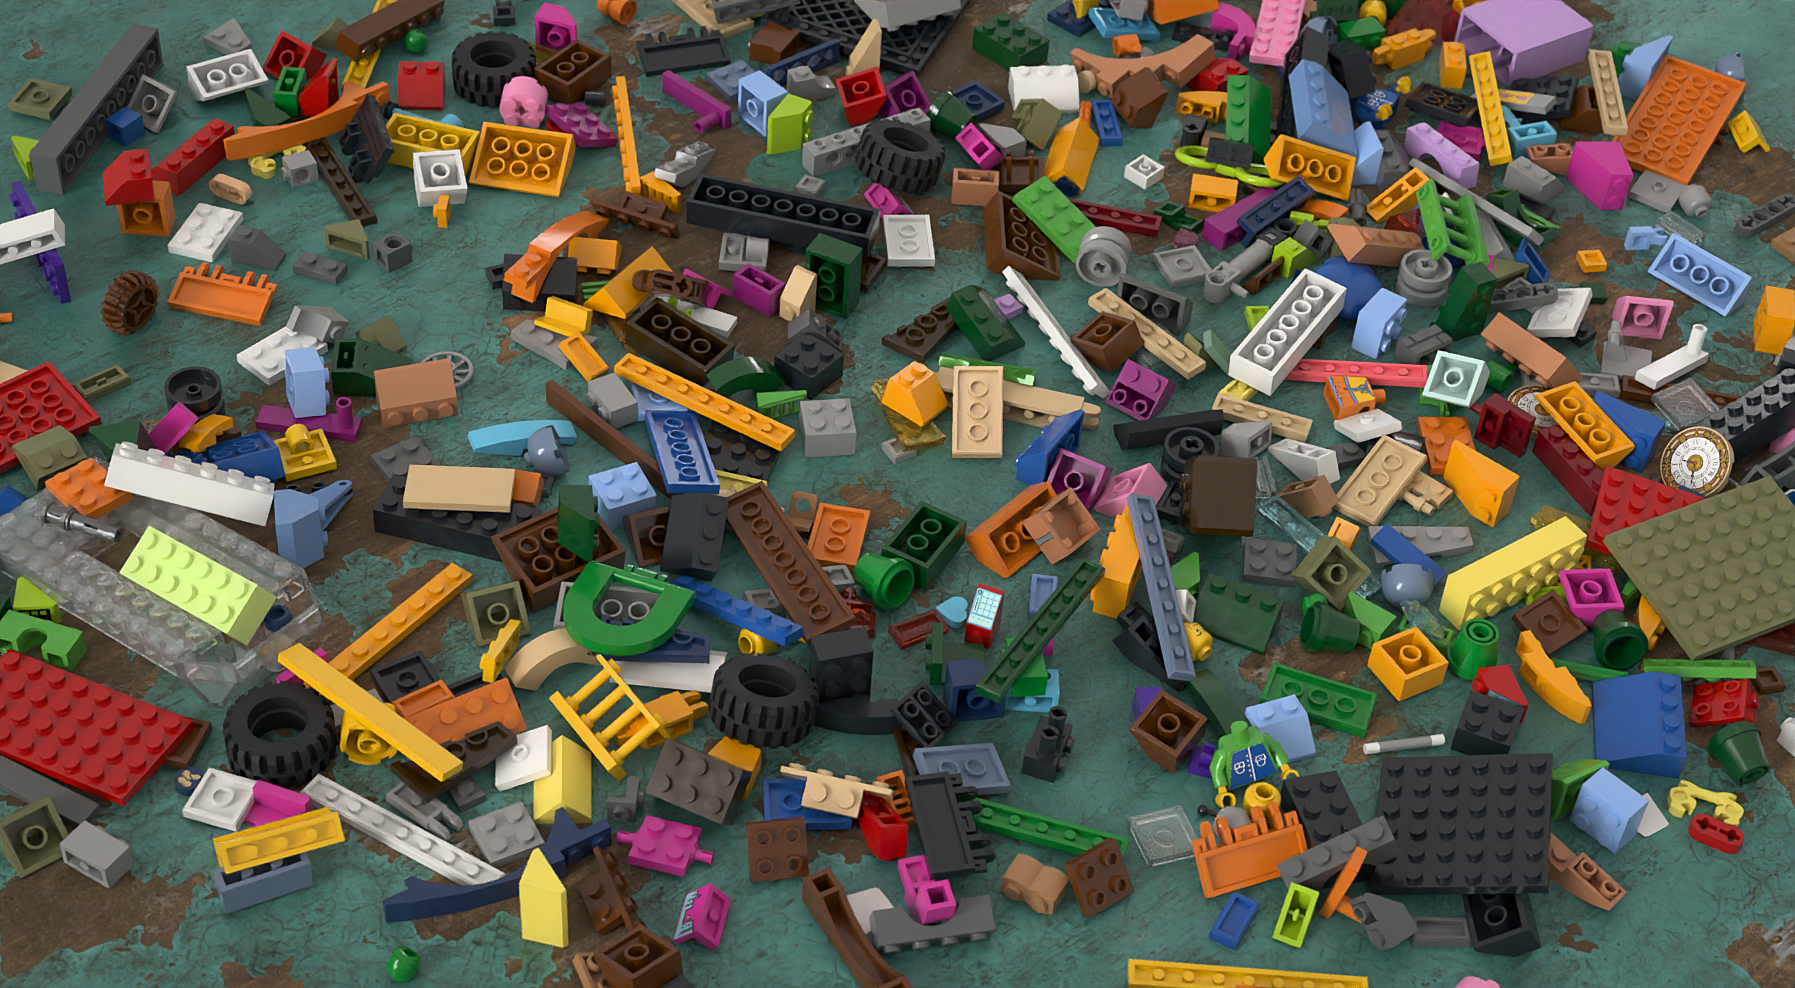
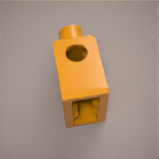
M725 736L708 754L753 772L742 798L747 801L761 769L762 751L760 748H755V745L747 744L746 746L740 744L739 740H731Z

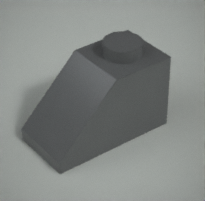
M238 225L229 238L232 262L277 271L286 257V253L260 229Z

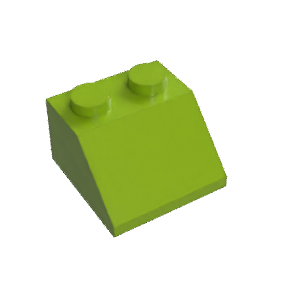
M787 94L768 116V154L800 150L804 143L810 142L813 136L811 122L814 117L812 101Z

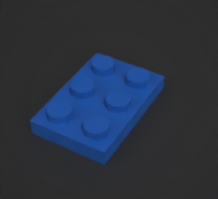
M795 778L763 779L764 820L803 816L805 818L806 830L851 829L852 819L850 817L801 806L807 781Z

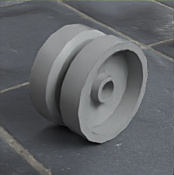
M1106 226L1095 227L1087 231L1082 238L1080 250L1076 258L1075 266L1078 274L1084 281L1094 286L1108 287L1119 283L1120 275L1126 274L1132 247L1129 239L1121 231Z
M1424 249L1413 250L1405 254L1401 260L1400 273L1397 276L1395 285L1397 294L1406 298L1407 303L1419 307L1436 306L1443 302L1452 275V264L1442 255L1435 261L1432 259L1430 250Z

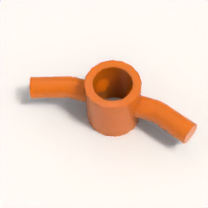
M1136 34L1113 37L1112 48L1116 57H1124L1128 54L1137 55L1142 50Z

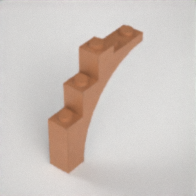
M1199 34L1172 50L1143 58H1105L1089 54L1078 48L1070 52L1072 66L1075 67V70L1077 72L1085 70L1092 72L1096 78L1098 91L1111 99L1119 83L1144 67H1149L1160 82L1165 79L1168 83L1182 88L1215 59L1214 43Z

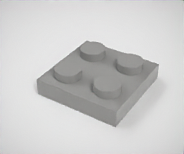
M522 801L468 821V829L487 864L494 868L530 856L533 850L541 849L545 844Z

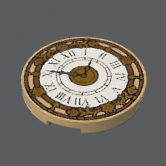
M1541 385L1524 386L1513 391L1508 397V401L1536 417L1530 438L1536 439L1539 430L1558 424L1535 399L1536 394L1553 389L1551 387L1545 388Z
M1707 427L1688 428L1673 437L1666 446L1660 464L1662 480L1667 486L1679 489L1683 485L1705 495V498L1713 497L1728 483L1727 479L1732 469V463H1734V453L1728 440L1719 432Z

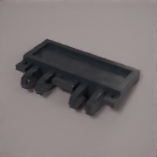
M701 26V37L696 38L694 29L691 27L687 29V34L669 36V42H667L666 35L662 31L658 33L659 43H654L651 33H647L645 40L636 41L646 77L662 75L667 70L673 73L730 65L731 59L720 29L712 30L711 36H709L706 26Z
M367 94L350 124L345 126L338 140L342 146V153L345 155L355 153L349 162L350 164L347 166L353 181L359 183L364 180L365 183L370 184L373 177H379L395 150L376 97Z
M949 771L905 777L904 784L930 880L986 873L988 870L986 863L993 862L996 854L994 850L983 849L989 847L992 843L989 834L972 835L977 832L973 816L983 810L980 801H967L977 797L976 787H960L963 786L961 774H949Z

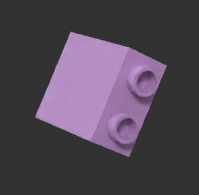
M1487 0L1462 9L1454 42L1464 44L1465 53L1469 56L1490 51L1495 77L1509 88L1512 87L1513 80L1537 78L1584 61L1594 25L1562 2V0Z

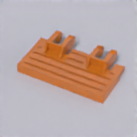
M207 262L201 263L196 275V268L185 266L184 271L180 272L167 301L169 308L257 326L262 325L278 288L277 284L269 283L270 278L266 274H262L256 287H253L256 275L251 271L247 272L242 284H240L242 281L241 277L224 274V267L221 265L215 267L209 278L210 264Z
M1274 801L1267 803L1266 808L1271 829L1268 830L1262 808L1260 806L1252 807L1251 816L1253 823L1232 829L1235 842L1232 840L1226 818L1223 816L1218 817L1215 823L1220 840L1219 845H1216L1213 829L1209 821L1201 822L1199 828L1202 838L1192 840L1191 843L1204 896L1211 898L1281 877L1282 875L1277 864L1308 850L1302 824L1298 821L1296 811L1283 814L1286 825L1284 827L1278 804Z

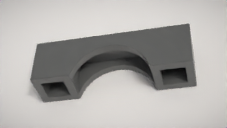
M1381 816L1280 862L1277 866L1288 890L1291 882L1313 890L1321 891L1325 882L1333 874L1345 867L1357 846L1367 851L1362 864H1372L1374 866L1402 854L1384 816Z
M990 895L961 898L956 904L953 918L938 926H925L915 922L907 915L903 907L874 910L869 917L874 948L877 952L883 951L884 955L898 954L902 948L912 947L913 951H922L931 948L930 944L942 943V947H951L960 944L959 940L971 939V943L984 942L996 930Z

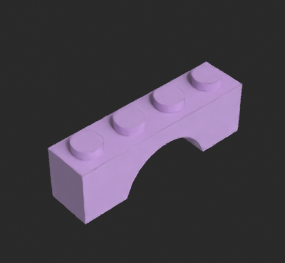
M1419 123L1407 128L1405 149L1410 156L1418 160L1434 156L1439 162L1444 176L1466 189L1476 186L1479 162L1426 123Z

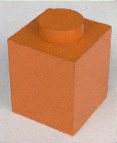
M515 469L511 503L538 509L544 487L542 475L540 473Z

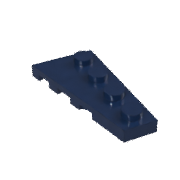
M601 615V621L616 626L635 624V620L624 618L623 622L611 620L610 615ZM676 629L665 643L648 652L630 656L601 655L607 661L612 658L614 661L709 664L710 636Z

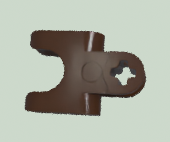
M661 269L652 271L638 270L632 277L633 287L637 291L662 297H675L682 302L705 305V300H702L704 287L709 285L707 280L688 277Z

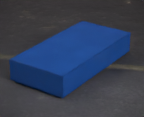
M1233 891L1213 925L1209 938L1236 950L1257 914L1260 903Z

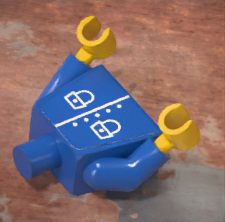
M1403 77L1399 79V86L1395 85L1386 90L1375 88V92L1352 99L1349 98L1350 106L1354 107L1352 118L1361 124L1371 122L1376 131L1384 130L1397 112L1400 92L1407 94L1412 86L1410 78Z

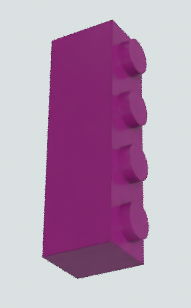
M1265 187L1230 207L1224 208L1215 215L1209 216L1205 219L1202 238L1220 251L1242 241L1247 233L1236 221L1241 215L1276 192V190L1271 187Z

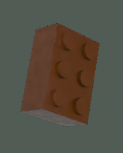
M576 39L534 69V78L537 80V84L546 88L549 98L559 103L575 104L585 96L586 89L594 90L611 78V55Z

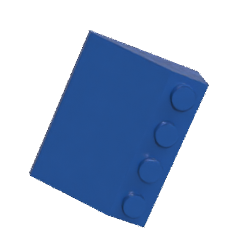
M264 430L216 442V444L206 447V450L203 452H191L189 449L165 455L175 458L177 455L190 458L192 463L202 465L203 462L211 463L218 466L217 469L227 472L229 469L243 472L244 476L250 478L255 476L265 477L270 480V483H276L279 481V478L286 477L279 447Z
M1648 672L1593 681L1591 688L1595 760H1606L1609 763V769L1679 779L1687 759L1680 675Z

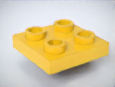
M295 424L287 429L285 438L273 440L279 447L286 482L337 469L336 460L322 428L308 432L305 425Z

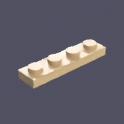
M1219 393L1212 407V410L1223 409L1224 420L1234 423L1272 422V434L1304 443L1307 441L1313 423L1311 419Z

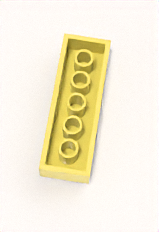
M1565 516L1448 575L1439 612L1461 631L1464 624L1470 619H1484L1488 616H1494L1503 608L1515 605L1519 600L1525 598L1526 594L1528 596L1536 594L1540 586L1554 585L1560 580L1559 570L1579 568L1578 563L1584 551L1587 535Z

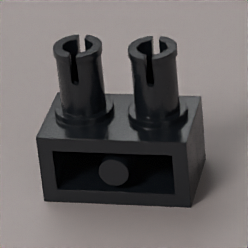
M1053 706L1049 711V718L1040 717L1024 754L1023 774L1054 783L1057 773H1063L1067 758L1064 756L1066 753L1071 754L1075 738L1071 737L1073 725L1065 723L1067 711L1064 707Z

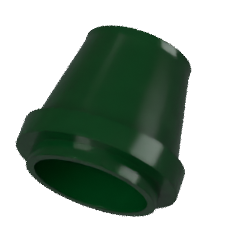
M951 90L941 93L934 100L927 113V116L931 119V131H939L954 138L970 123L975 126L977 121V115Z
M1316 601L1314 605L1309 606L1304 615L1300 631V644L1306 653L1316 655L1318 652L1351 654L1359 637V620L1329 607L1326 602Z
M1615 609L1603 611L1596 616L1592 623L1595 640L1593 651L1596 659L1603 667L1624 670L1636 665L1644 658L1648 650V639L1640 626L1632 623L1622 611Z
M1748 721L1733 723L1719 730L1709 741L1707 751L1710 757L1721 764L1737 785L1752 783L1762 778L1771 769L1760 738L1762 733L1756 723H1749Z

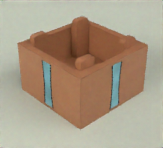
M1071 487L1052 498L1022 522L1051 564L1070 555L1101 530Z

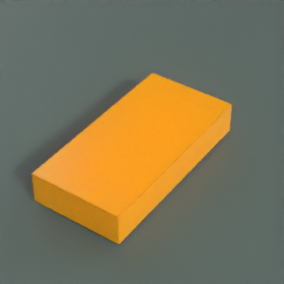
M580 332L560 342L558 347L587 382L597 379L608 372V365Z

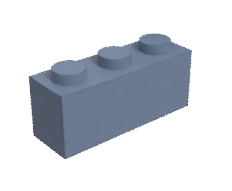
M306 852L225 874L224 867L213 870L217 892L226 914L313 885L311 865Z

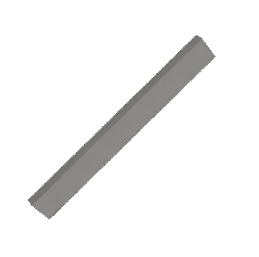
M1412 158L1409 162L1413 169L1417 167L1429 179H1434L1437 185L1455 196L1461 198L1465 193L1471 195L1475 208L1538 246L1543 242V237L1533 228L1418 159Z

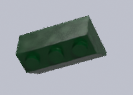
M971 284L951 294L946 310L983 360L992 361L1025 346V341L986 289Z
M1210 572L1200 591L1195 606L1193 622L1201 625L1213 638L1264 655L1280 622L1285 599Z

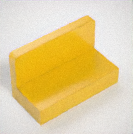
M1746 110L1727 122L1743 153L1758 144L1766 152L1770 151L1759 125Z
M551 296L547 298L545 316L535 319L534 324L568 337L577 332L585 335L590 333L593 310Z

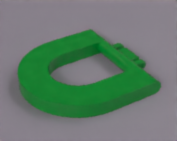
M592 560L588 562L566 594L563 604L564 624L569 635L577 643L591 651L612 656L637 655L659 647L673 635L694 603L696 591L667 583L668 576L663 574L658 578V573L639 567L634 572L633 565L628 564L623 570ZM614 581L660 595L648 615L643 620L632 625L616 626L607 624L594 614L595 608Z

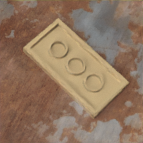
M672 0L701 26H706L710 34L712 30L720 29L724 39L754 28V21L749 17L717 24L712 0Z
M954 366L952 458H1002L1003 366Z
M1383 434L1336 494L1339 501L1332 509L1366 526H1377L1426 463L1427 455Z
M409 465L403 508L510 512L515 469Z

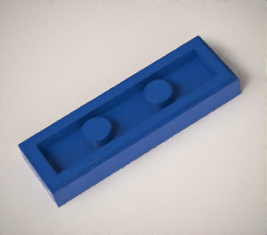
M1091 100V112L1097 135L1100 138V146H1122L1123 138L1111 100Z
M1386 524L1369 542L1394 564L1422 565L1423 571L1429 573L1428 568L1432 570L1434 574V587L1447 574L1443 568L1389 524Z

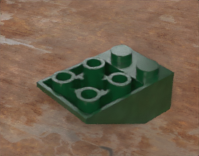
M335 339L331 366L333 394L376 395L374 371L412 365L413 358L363 339Z

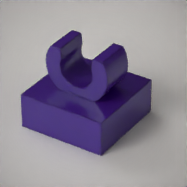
M1204 742L1203 747H1195L1188 773L1212 779L1209 766L1215 753V745Z

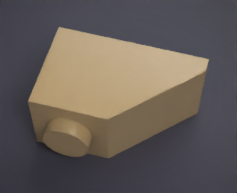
M799 265L794 267L780 297V317L791 322L809 308L813 312L815 311L816 273Z

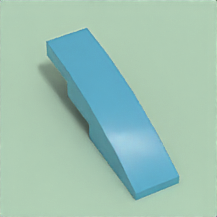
M565 420L519 421L470 431L467 435L475 453L521 456L524 449H528L527 443L530 436L537 430L552 424L560 437V444L574 445L577 439L571 421Z

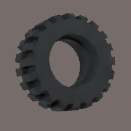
M487 31L484 34L480 32L473 37L469 36L465 38L464 42L461 41L456 46L451 58L454 89L467 102L471 104L476 103L480 107L489 106V108H495L500 106L504 85L510 83L513 78L525 76L535 79L534 69L537 67L536 53L525 39L519 38L512 33Z
M878 119L865 126L855 154V162L859 171H862L863 175L866 178H870L875 184L878 183L882 187L893 189L896 192L902 191L906 194L915 192L920 194L929 191L936 185L946 154L940 140L934 138L930 132L924 131L923 128L913 126L908 122H901L900 120L883 119L881 121Z
M758 653L757 655L743 654L741 657L735 656L720 665L714 674L708 706L709 716L720 732H725L726 737L731 740H739L740 744L746 746L747 744L755 745V748L769 747L770 749H778L779 746L786 748L794 743H799L811 732L819 699V688L814 677L810 673L807 674L804 667L795 665V662L789 659L783 660L780 659V656L773 655V657L765 656L763 653Z
M280 681V684L264 683V687H254L248 691L247 695L242 694L235 700L236 705L232 704L228 709L227 716L223 721V736L228 762L231 769L235 770L238 776L255 781L261 780L285 789H289L288 786L292 785L299 787L304 785L308 779L312 781L318 773L320 774V770L325 771L331 764L330 760L335 756L337 736L332 707L329 706V702L324 696L319 695V692L311 687L306 689L304 684L295 682L294 685L289 684V681ZM280 728H292L301 731L296 737L283 742H266L259 739L267 732Z

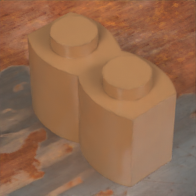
M1018 854L1002 876L1001 891L1011 900L1026 902L1036 912L1052 915L1069 891L1070 878L1062 871L1044 866L1038 860L1028 855Z

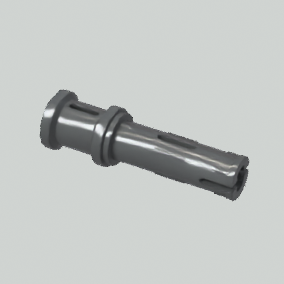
M48 500L44 504L40 514L41 522L59 525L66 531L76 529L115 543H119L123 536V528L79 514L76 508H66L57 505L53 500Z

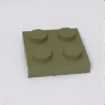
M30 78L8 102L9 110L51 120L73 95L72 88Z

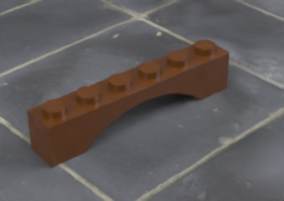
M830 867L804 877L803 902L862 988H913L905 975L889 966L872 946L853 912L843 886Z

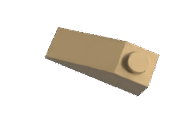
M878 19L872 20L850 55L849 66H846V76L878 67L879 70L882 31Z

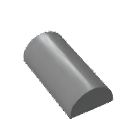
M561 582L553 626L554 630L566 628L563 604L566 594L574 582ZM610 586L595 608L594 614L600 620L601 615L605 614L610 615L611 620L623 622L625 618L635 620V623L648 615L660 595L639 588Z

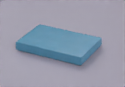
M1092 7L1088 12L1103 38L1136 34L1139 40L1159 41L1161 34L1147 13L1143 14L1142 20L1118 17L1114 9Z

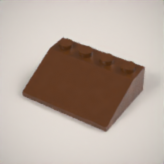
M997 191L983 209L987 269L1005 277L1002 272L1010 266L1021 273L1025 279L1059 280L1061 273L1058 247L1012 201L1013 197Z
M558 507L492 536V542L511 580L519 581L523 600L532 612L557 601L561 582H575L589 562L558 544ZM600 517L599 530H596V533H594L598 534V550H593L592 560L624 570L626 550Z

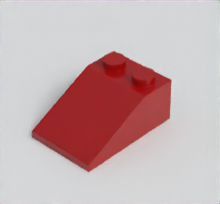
M1215 58L1186 83L1185 86L1194 92L1214 91L1227 93L1228 75L1247 76L1248 69L1234 59Z

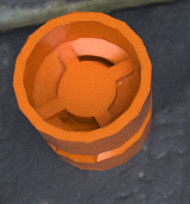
M636 0L597 1L599 13L623 25L630 23L637 13L638 6Z

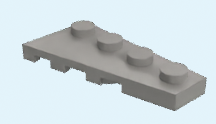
M1368 526L1366 533L1368 542L1384 526ZM1391 526L1428 557L1439 555L1443 558L1469 553L1473 549L1469 527ZM1369 543L1375 570L1384 569V565L1393 564L1391 560Z

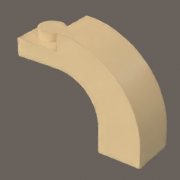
M566 628L547 632L530 641L514 655L504 669L516 687L537 691L550 673L565 664L579 662L599 667L602 664L596 658L598 656L597 652L583 647L569 635Z

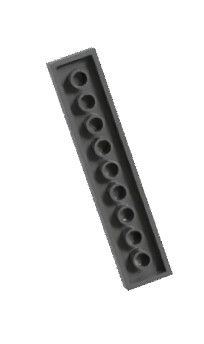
M133 23L124 32L118 43L114 45L110 53L104 57L103 62L94 70L91 77L84 82L83 87L73 96V99L63 109L59 117L53 121L51 127L42 135L36 146L31 149L29 159L32 163L33 179L36 182L37 190L63 196L108 138L106 119L128 106L142 75L154 78L164 64L158 28Z

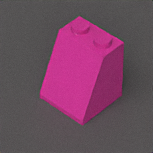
M1576 142L1566 179L1600 210H1623L1634 174L1619 142Z

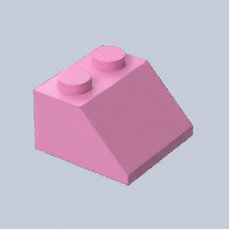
M1624 296L1617 299L1612 314V321L1618 320L1621 322L1620 330H1622V335L1662 339L1674 303L1672 300Z
M1151 463L1113 476L1094 509L1096 512L1116 519L1117 514L1122 515L1125 505L1128 506L1127 497L1131 493L1153 496L1155 505H1157L1167 484Z

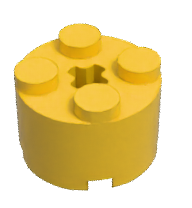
M383 703L395 712L394 705L390 703ZM343 712L341 716L340 750L342 753L345 752L349 755V760L362 765H376L381 763V759L387 756L390 759L396 754L397 749L349 713Z

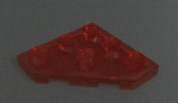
M1407 0L1386 29L1385 35L1390 37L1414 28L1418 31L1433 29L1436 35L1430 41L1452 40L1456 37L1460 15L1443 0Z

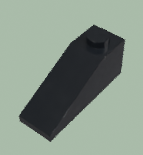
M1144 615L1130 623L1112 640L1130 662L1178 692H1181L1186 687L1183 680L1168 679L1157 630Z

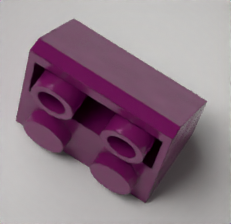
M748 263L733 274V297L770 317L780 309V297L787 283L763 269Z
M1127 359L1105 403L1140 421L1154 419L1167 406L1177 384Z

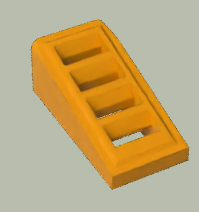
M654 171L640 178L641 195L643 197L668 205V210L676 214L681 213V194L669 183L654 177Z

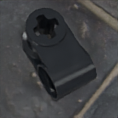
M1185 114L1180 147L1200 146L1207 128L1208 117Z

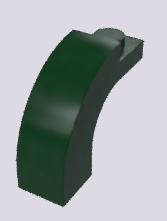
M1501 188L1486 195L1489 203L1538 232L1544 239L1540 246L1550 243V240L1558 237L1556 227L1539 226L1532 223L1526 217L1521 207L1518 190ZM1492 218L1501 235L1519 248L1522 239L1525 237ZM1528 240L1533 248L1538 246L1537 244Z
M742 357L725 362L707 374L710 381L704 388L728 399L733 394L743 390H755L759 393L776 392L786 382L776 367L768 361L757 357Z

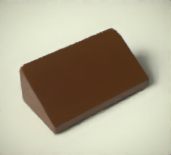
M1281 255L1241 287L1252 296L1258 294L1281 276L1284 257Z

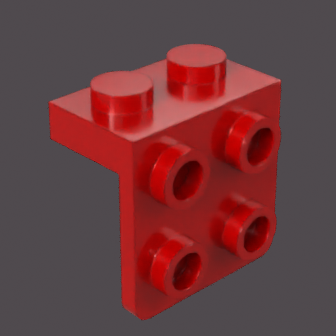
M1748 678L1697 685L1693 691L1690 715L1691 725L1693 727L1740 721H1748L1758 725L1756 710L1760 708L1759 695L1757 692H1753Z

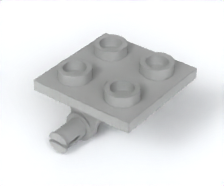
M1614 320L1611 322V329L1608 331V341H1604L1601 374L1617 375L1618 379H1622L1623 375L1635 377L1638 370L1651 364L1652 351L1624 345L1623 332L1620 330L1621 322Z

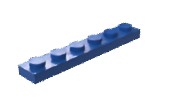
M680 576L670 583L696 591V598L692 606L784 647L804 636L803 626L773 614L771 611L759 608L750 602L734 597L730 593L720 591L709 584L695 580L691 576Z

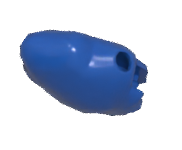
M1343 255L1326 259L1324 265L1315 271L1316 274L1347 288L1344 308L1340 311L1339 318L1343 320L1358 319L1360 310L1383 288L1372 268L1367 264L1348 262Z

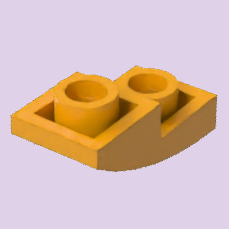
M217 414L207 416L193 425L178 442L179 447L188 448L191 452L205 451L206 447L216 444V436L222 435L223 431L234 427L233 417Z

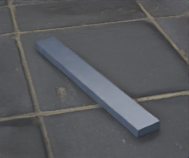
M1131 493L1127 497V502L1168 679L1192 681L1196 674L1154 497Z

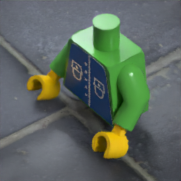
M1245 721L1232 723V733L1218 740V749L1215 751L1209 766L1214 787L1219 791L1215 802L1220 808H1224L1223 798L1225 796L1228 797L1230 806H1235L1236 804L1235 796L1228 793L1226 787L1230 791L1279 773L1277 768L1282 770V781L1286 779L1289 773H1294L1295 778L1300 777L1297 771L1289 767L1288 763L1290 761L1281 744L1269 734L1260 733L1255 726L1248 727Z

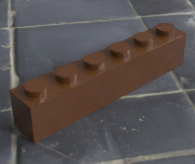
M397 0L339 30L335 48L354 62L366 58L371 53L383 49L392 42H396L410 30L424 27L429 22L439 19L444 13L445 0Z

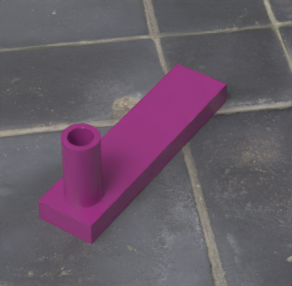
M670 70L662 73V91L703 116L694 122V128L698 133H703L716 124L723 129L731 126V107Z
M347 397L337 399V414L326 413V415L295 418L292 408L262 405L255 421L256 429L285 433L290 426L303 424L307 427L308 432L322 428L326 438L350 442L357 441L363 422L362 418L353 417L352 402Z

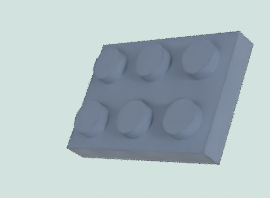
M993 743L915 748L913 758L920 775L949 771V774L960 773L963 781V786L960 787H976L978 795L1008 793L1011 785Z

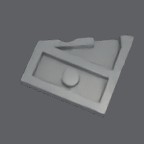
M233 18L203 37L204 45L225 55L248 49L252 50L250 40Z

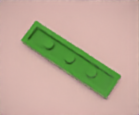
M1643 659V673L1659 672L1680 675L1681 681H1690L1693 678H1704L1707 681H1720L1721 678H1732V680L1756 678L1754 660L1699 659L1692 661L1691 659Z

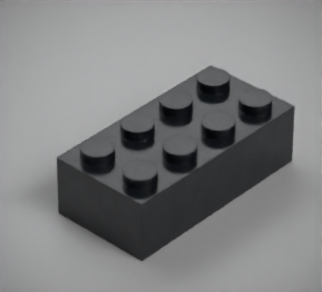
M1337 771L1284 779L1280 793V806L1284 813L1296 811L1298 821L1302 824L1308 850L1363 825ZM1362 864L1352 883L1370 880L1371 873L1375 872L1376 866ZM1342 870L1333 874L1325 882L1323 889L1332 887Z

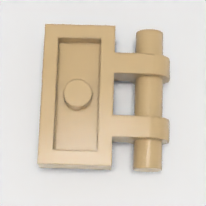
M1419 471L1399 496L1398 500H1404L1411 504L1417 512H1424L1430 516L1435 509L1439 510L1452 498L1453 490Z

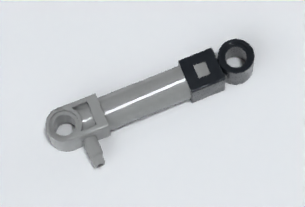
M1286 218L1277 219L1274 222L1273 228L1269 226L1259 233L1255 238V243L1229 263L1223 261L1209 271L1205 277L1204 299L1211 303H1220L1232 293L1247 298L1249 292L1239 286L1240 281L1266 261L1271 263L1274 246L1289 237L1292 238L1296 233L1297 225L1295 222Z

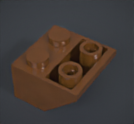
M1582 85L1577 88L1570 117L1559 118L1560 129L1604 133L1594 85Z

